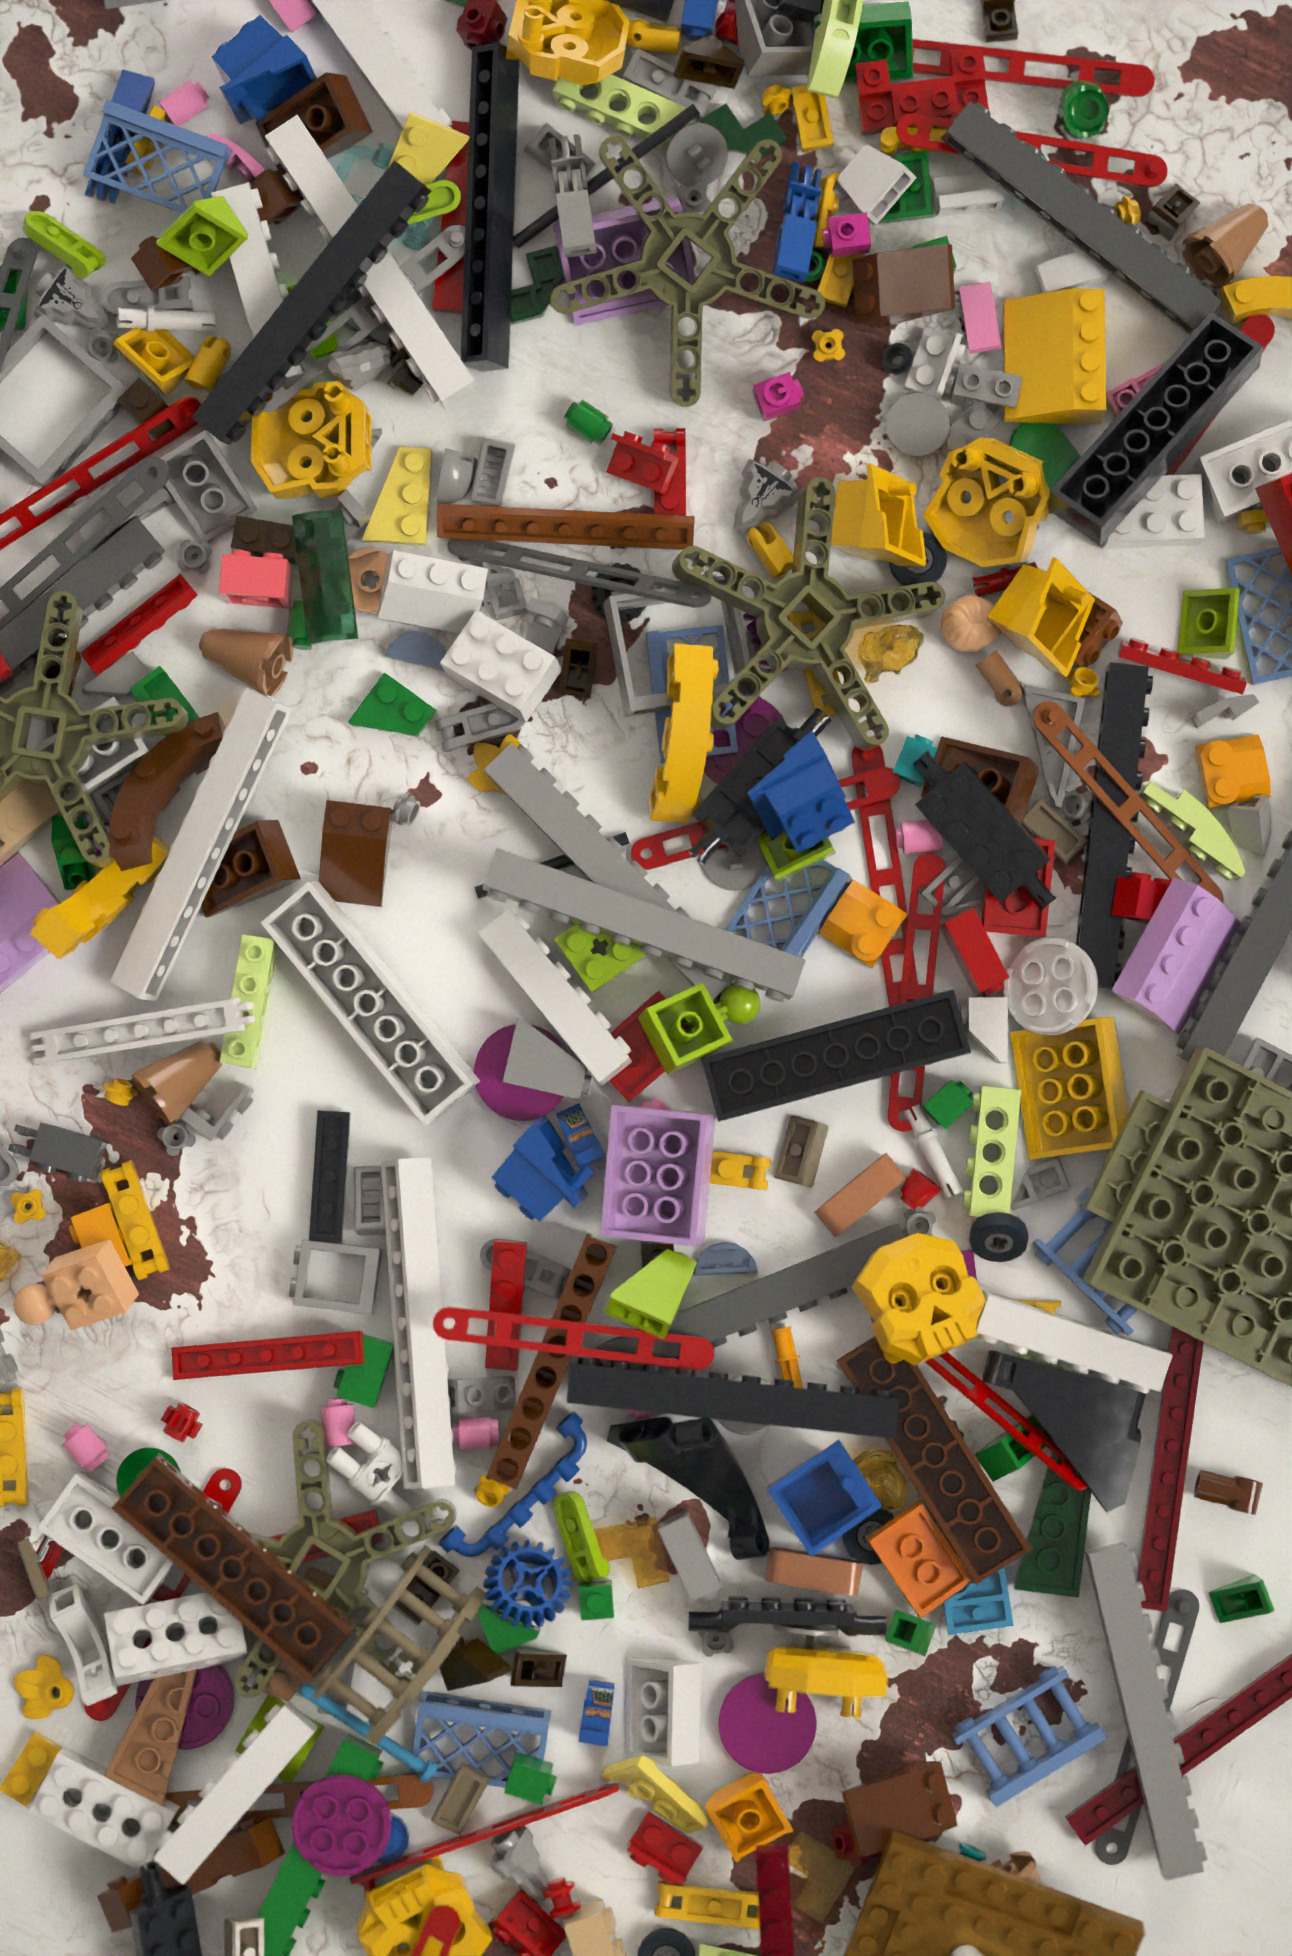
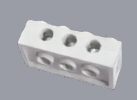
M1292 419L1201 456L1193 466L1196 473L1202 476V487L1218 524L1238 516L1242 511H1251L1262 506L1255 488L1292 472ZM1262 461L1270 462L1274 467V472L1265 470ZM1232 473L1242 475L1245 484L1235 482Z
M83 1471L76 1473L37 1529L142 1605L148 1603L175 1564L112 1509V1506L120 1499L118 1496ZM83 1510L89 1512L92 1516L90 1527L85 1526L80 1520ZM109 1529L114 1530L119 1536L117 1546L111 1545L107 1540L106 1536ZM135 1549H140L144 1552L146 1557L144 1565L137 1564L134 1561L133 1551Z
M207 1592L104 1613L117 1686L245 1660L248 1657L242 1623ZM206 1624H214L218 1627L216 1632L211 1635H204L200 1631ZM179 1630L185 1633L183 1639L178 1642L168 1640V1636L173 1631ZM142 1637L152 1639L151 1644L147 1648L140 1649L135 1646L136 1642Z
M64 1747L58 1752L28 1813L137 1869L145 1865V1870H147L146 1863L153 1861V1857L159 1850L155 1844L169 1830L180 1806L165 1799L164 1805L161 1806L104 1776L107 1770L106 1767ZM69 1788L78 1789L82 1794V1800H74L69 1794ZM98 1803L107 1804L111 1809V1815L102 1814L99 1811ZM134 1818L138 1820L141 1830L131 1829L128 1826L127 1819Z

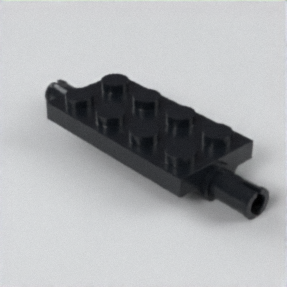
M815 708L814 712L799 728L795 727L792 729L781 719L777 718L692 813L707 830L692 849L688 851L694 858L702 849L705 850L697 859L700 864L705 865L706 861L721 844L726 845L736 855L741 857L765 830L748 792L785 760L783 755L811 732L817 738L825 727L832 722L826 714L818 724L816 723L818 718L824 713L821 709Z
M926 751L913 763V766L932 785L930 787L931 791L918 801L915 806L1000 903L1017 888L1019 891L1023 889L1040 911L1056 899L1055 895L1053 896L1037 877L1039 874L1037 871L1051 860L1050 857L966 761L950 773L948 771L946 773L930 755V752Z
M729 1596L728 1601H721V1609L718 1612L689 1611V1631L728 1633L740 1623L836 1626L847 1636H886L887 1633L886 1616L857 1615L852 1604H847L846 1599L829 1598L826 1599V1604H815L813 1598L803 1597L794 1598V1603H782L779 1597H761V1602H749L748 1597Z
M156 1861L147 1862V1870H145V1865L140 1866L139 1871L141 1873L144 1893L141 1894L140 1907L129 1912L136 1956H202L192 1888L185 1884L174 1889L163 1888L161 1865Z

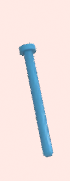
M303 1684L300 1687L299 1692L301 1696L365 1738L371 1725L324 1694L317 1701L312 1697L317 1689L311 1685ZM386 1735L376 1744V1746L419 1774L418 1780L424 1784L430 1780L436 1771L437 1763L431 1759L427 1762L423 1761Z

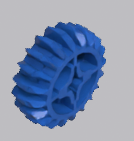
M530 1540L525 1541L523 1548H521L517 1541L512 1543L511 1550L504 1546L500 1549V1556L493 1555L490 1561L492 1566H487L485 1574L489 1578L484 1580L483 1587L490 1589L486 1592L485 1599L489 1601L495 1600L491 1606L492 1612L501 1609L503 1611L500 1616L501 1621L506 1620L510 1616L513 1618L511 1622L513 1627H516L520 1620L523 1621L526 1630L530 1629L532 1621L535 1622L538 1628L543 1627L545 1619L553 1622L556 1618L555 1612L561 1614L565 1609L563 1603L568 1602L571 1597L567 1591L571 1589L572 1581L566 1579L570 1574V1569L560 1568L564 1563L563 1557L552 1558L555 1553L554 1548L549 1549L547 1553L542 1551L544 1547L543 1542H539L536 1548H532ZM524 1563L534 1564L538 1568L527 1567ZM507 1568L511 1572L510 1577L514 1583L508 1592L505 1591L502 1581L503 1572ZM548 1576L553 1589L552 1597L549 1600L544 1596L545 1591L541 1585ZM535 1581L533 1587H531L530 1585H527V1586H525V1587L522 1586V1587L520 1588L522 1582H524L525 1584H528V1583H530V1582L532 1583V1582ZM524 1600L527 1601L531 1606H524L517 1603L516 1601Z

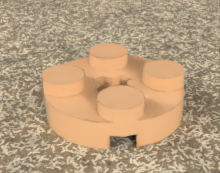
M375 548L360 549L349 555L338 576V585L344 600L357 612L378 613L388 554ZM367 573H372L373 577H380V581L376 583V588L370 589L369 586H362V582L366 580Z

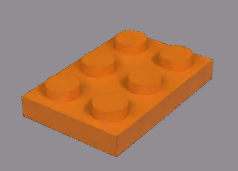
M919 1500L866 1537V1540L919 1618L927 1615L973 1581Z

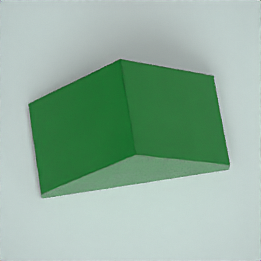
M1255 1574L1209 1592L1220 1623L1269 1614L1275 1611L1263 1579Z
M482 1603L477 1610V1615L489 1645L497 1654L532 1641L539 1635L540 1628L533 1624L530 1629L526 1630L521 1620L516 1627H513L511 1625L513 1618L510 1616L506 1620L501 1621L500 1616L503 1611L492 1612L489 1605Z

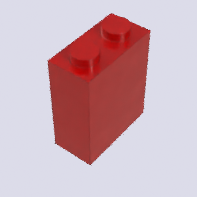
M972 908L944 922L940 926V930L973 995L975 996L982 992L983 996L987 997L1005 988L1003 981L1010 977L975 909Z

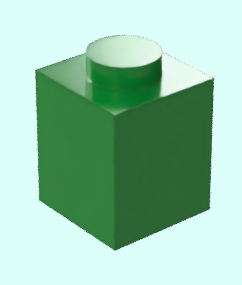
M951 1079L922 1105V1108L942 1130H946L974 1104L970 1100L973 1094L962 1081L959 1080L955 1083Z
M612 1580L579 1583L581 1621L614 1618Z
M895 1610L885 1641L926 1657L936 1625L924 1619Z
M516 1752L507 1777L504 1793L542 1805L545 1794L551 1796L557 1776L552 1775L553 1763Z

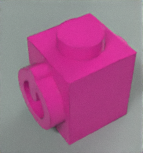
M867 212L828 218L827 228L822 229L824 248H830L831 258L869 253L871 237Z
M790 372L753 385V395L763 422L800 409V399L804 398V393L799 380L793 381Z

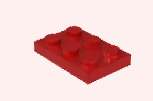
M1033 838L1051 859L1037 871L1039 873L1037 877L1050 891L1055 840ZM984 885L981 922L986 932L1046 937L1049 905L1040 911L1024 890L1021 889L1019 891L1018 888L1000 903Z
M659 990L610 1033L614 1039L620 1036L632 1050L627 1054L632 1062L609 1080L628 1103L665 1072L638 1019L639 1015L646 1008L666 999ZM681 1027V1029H682L685 1033H688V1032H689V1029H688L687 1027H685V1028H682V1027Z

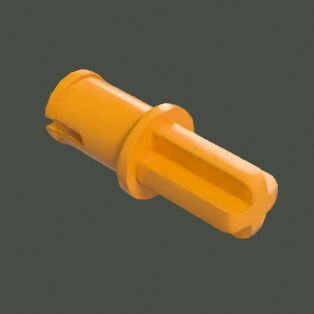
M792 1326L771 1330L777 1359L774 1361L779 1364L781 1378L794 1381V1387L803 1388L797 1358H800V1355H796Z

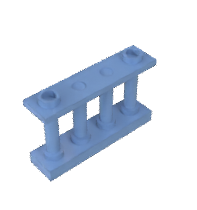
M1086 1187L1077 1196L1082 1201L1079 1206L1081 1209L1047 1244L1041 1239L1036 1238L1032 1242L1038 1248L1034 1254L1047 1266L1053 1263L1108 1317L1104 1322L1116 1334L1119 1335L1123 1331L1125 1334L1131 1335L1134 1330L1126 1322L1138 1309L1125 1304L1115 1313L1102 1300L1107 1294L1096 1288L1092 1290L1079 1277L1089 1267L1110 1224L1109 1221L1082 1208L1091 1191V1188ZM1097 1216L1106 1225L1103 1228L1104 1232L1068 1267L1056 1253L1090 1218L1094 1219Z
M1054 1665L1045 1669L1039 1674L1040 1679L977 1719L973 1720L972 1717H969L955 1726L957 1731L952 1733V1736L957 1745L967 1740L989 1776L991 1788L987 1789L986 1792L996 1808L1108 1739L1098 1722L1091 1725L1090 1722L1084 1720L1061 1682L1070 1676L1063 1666L1056 1668ZM1049 1688L1075 1728L1073 1731L1074 1736L1065 1742L1062 1739L1058 1740L1033 1699ZM1020 1706H1023L1047 1745L1045 1749L1047 1753L1037 1759L1034 1756L1030 1757L1006 1718L1007 1714ZM995 1723L1019 1762L1017 1766L1019 1770L1010 1776L1002 1774L978 1735V1732Z

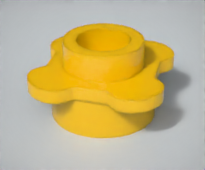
M776 84L768 87L762 93L761 102L765 105L763 109L764 115L770 112L772 115L780 114L792 105L793 101L789 97L791 94L789 87Z
M1123 196L1122 201L1115 202L1114 210L1117 213V218L1125 224L1130 223L1134 226L1139 224L1141 212L1136 200H1130L1128 196Z
M833 329L832 332L825 333L820 330L815 331L812 335V341L815 343L814 359L818 362H823L824 360L831 361L833 359L839 361L845 356V350L841 344L844 336L843 332L839 329ZM826 343H830L832 345L831 348H826Z
M1079 667L1075 672L1070 671L1068 676L1065 677L1071 686L1070 693L1075 697L1089 695L1095 698L1100 693V689L1096 687L1099 682L1098 675L1090 668Z
M121 1078L109 1079L108 1084L104 1083L103 1088L106 1090L104 1097L122 1106L129 1105L130 1100H132L133 1096H137L138 1091L132 1088L133 1085L130 1082Z
M32 1189L30 1193L26 1194L16 1192L11 1196V1203L14 1205L16 1212L14 1215L15 1222L24 1224L27 1220L35 1219L41 1221L44 1219L46 1211L43 1209V1202L41 1200L43 1194L40 1190ZM27 1203L31 1205V1209L29 1210L25 1208V1205Z
M486 1475L480 1476V1485L474 1488L477 1500L487 1507H497L503 1504L505 1500L503 1496L509 1493L510 1488L490 1479L489 1481L485 1479Z

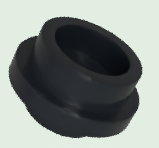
M891 344L882 353V366L889 374L902 375L911 368L914 359L913 353L905 344ZM896 356H903V361L900 364H893V359Z

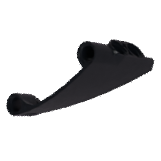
M989 1350L981 1378L982 1382L1007 1388L1016 1394L1061 1450L1105 1512L1124 1505L1141 1443V1431L1138 1428L1146 1394L1057 1367Z
M658 1417L610 1426L607 1442L627 1451L635 1462H646L702 1499L729 1521L727 1537L730 1538L731 1554L736 1560L762 1558L768 1555L770 1541L753 1492L733 1452L710 1418L705 1417L673 1423L668 1417Z

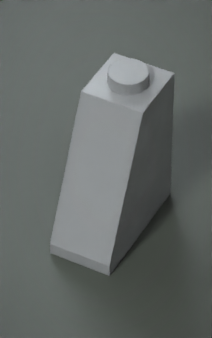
M517 1018L503 1082L580 1100L581 1094L587 1095L592 1077L586 1075L587 1068L525 1020Z

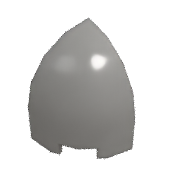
M445 448L438 484L437 505L455 503L462 500L470 492L478 463L476 458L461 457V452Z
M1269 795L1252 796L1253 802L1241 806H1239L1238 801L1233 803L1228 808V816L1233 837L1237 842L1251 853L1264 856L1271 834V809Z

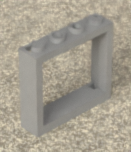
M42 314L38 319L33 318L27 323L23 330L24 334L17 342L13 341L9 344L0 372V383L48 332L111 388L106 396L39 469L0 435V450L44 487L61 476L122 410L117 399L127 388Z
M713 575L715 582L721 585L725 584L723 576L716 577V575ZM654 585L651 589L673 595L677 592L675 589L662 588ZM619 591L611 592L612 596H609L603 605L624 716L672 710L673 698H667V692L635 697L618 611L669 602ZM721 601L736 676L750 660L741 610ZM728 683L713 685L712 701ZM738 683L740 694L749 697L750 691L748 686L744 683Z

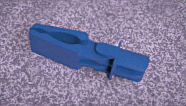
M122 69L111 101L146 114L155 87V79ZM110 124L106 135L110 147L127 140L122 128ZM128 131L130 137L138 135L136 133ZM104 143L101 152L106 150ZM129 145L113 152L120 168L127 165L125 161L131 151ZM109 155L97 160L94 173L102 176L116 171ZM127 172L123 173V176L126 178L128 177ZM119 176L112 178V180L121 183ZM89 179L85 196L92 198L96 191V198L98 200L105 201L108 197L109 203H116L119 189Z
M793 162L790 166L787 191L782 200V213H785L782 225H779L777 231L772 275L803 283L808 274L817 222L814 219L817 213L819 196L822 192L819 189L822 170L817 168L811 180L812 166L804 165L797 183L800 163Z

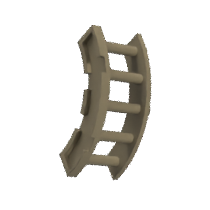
M426 1545L417 1555L412 1552L400 1567L404 1570L402 1576L380 1608L376 1609L373 1607L362 1621L365 1628L333 1668L327 1665L315 1680L319 1686L312 1697L317 1701L330 1688L369 1719L368 1723L371 1727L365 1738L374 1745L382 1739L400 1718L401 1714L399 1712L410 1699L414 1700L461 1637L459 1632L465 1622L472 1620L485 1598L486 1592L478 1586L469 1595L465 1593L460 1594L423 1565V1561L431 1550ZM414 1575L453 1604L452 1609L455 1610V1613L451 1620L449 1618L446 1620L406 1589ZM397 1600L437 1630L436 1634L439 1638L430 1650L427 1648L423 1650L384 1619ZM375 1630L415 1660L414 1664L417 1668L407 1681L397 1679L360 1650ZM351 1660L392 1691L390 1695L393 1696V1699L384 1709L380 1706L376 1708L338 1678Z

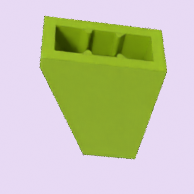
M669 1249L665 1250L612 1292L604 1314L664 1340L697 1262L683 1253L674 1252Z

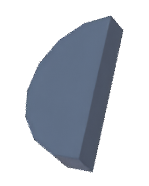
M409 632L399 636L392 642L385 656L444 671L440 662L446 655V651L436 637L425 632Z
M720 1242L710 1245L700 1253L696 1260L697 1264L693 1276L758 1273L755 1260L745 1248L736 1243Z

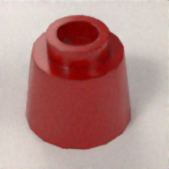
M913 1167L900 1189L903 1193L900 1199L910 1208L916 1210L918 1206L923 1208L942 1189L925 1174Z

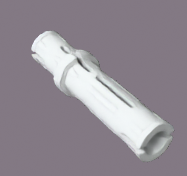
M147 306L146 309L117 308L118 315L116 319L118 329L139 328L146 329V332H154V329L215 331V326H213L216 322L214 311L154 310V306Z
M919 1104L912 1107L917 1120L914 1119L910 1109L904 1111L903 1114L909 1120L916 1137L913 1140L916 1145H920L939 1187L942 1189L944 1199L947 1200L964 1192L936 1137L939 1133L937 1129L933 1130L922 1108V1104L921 1109Z

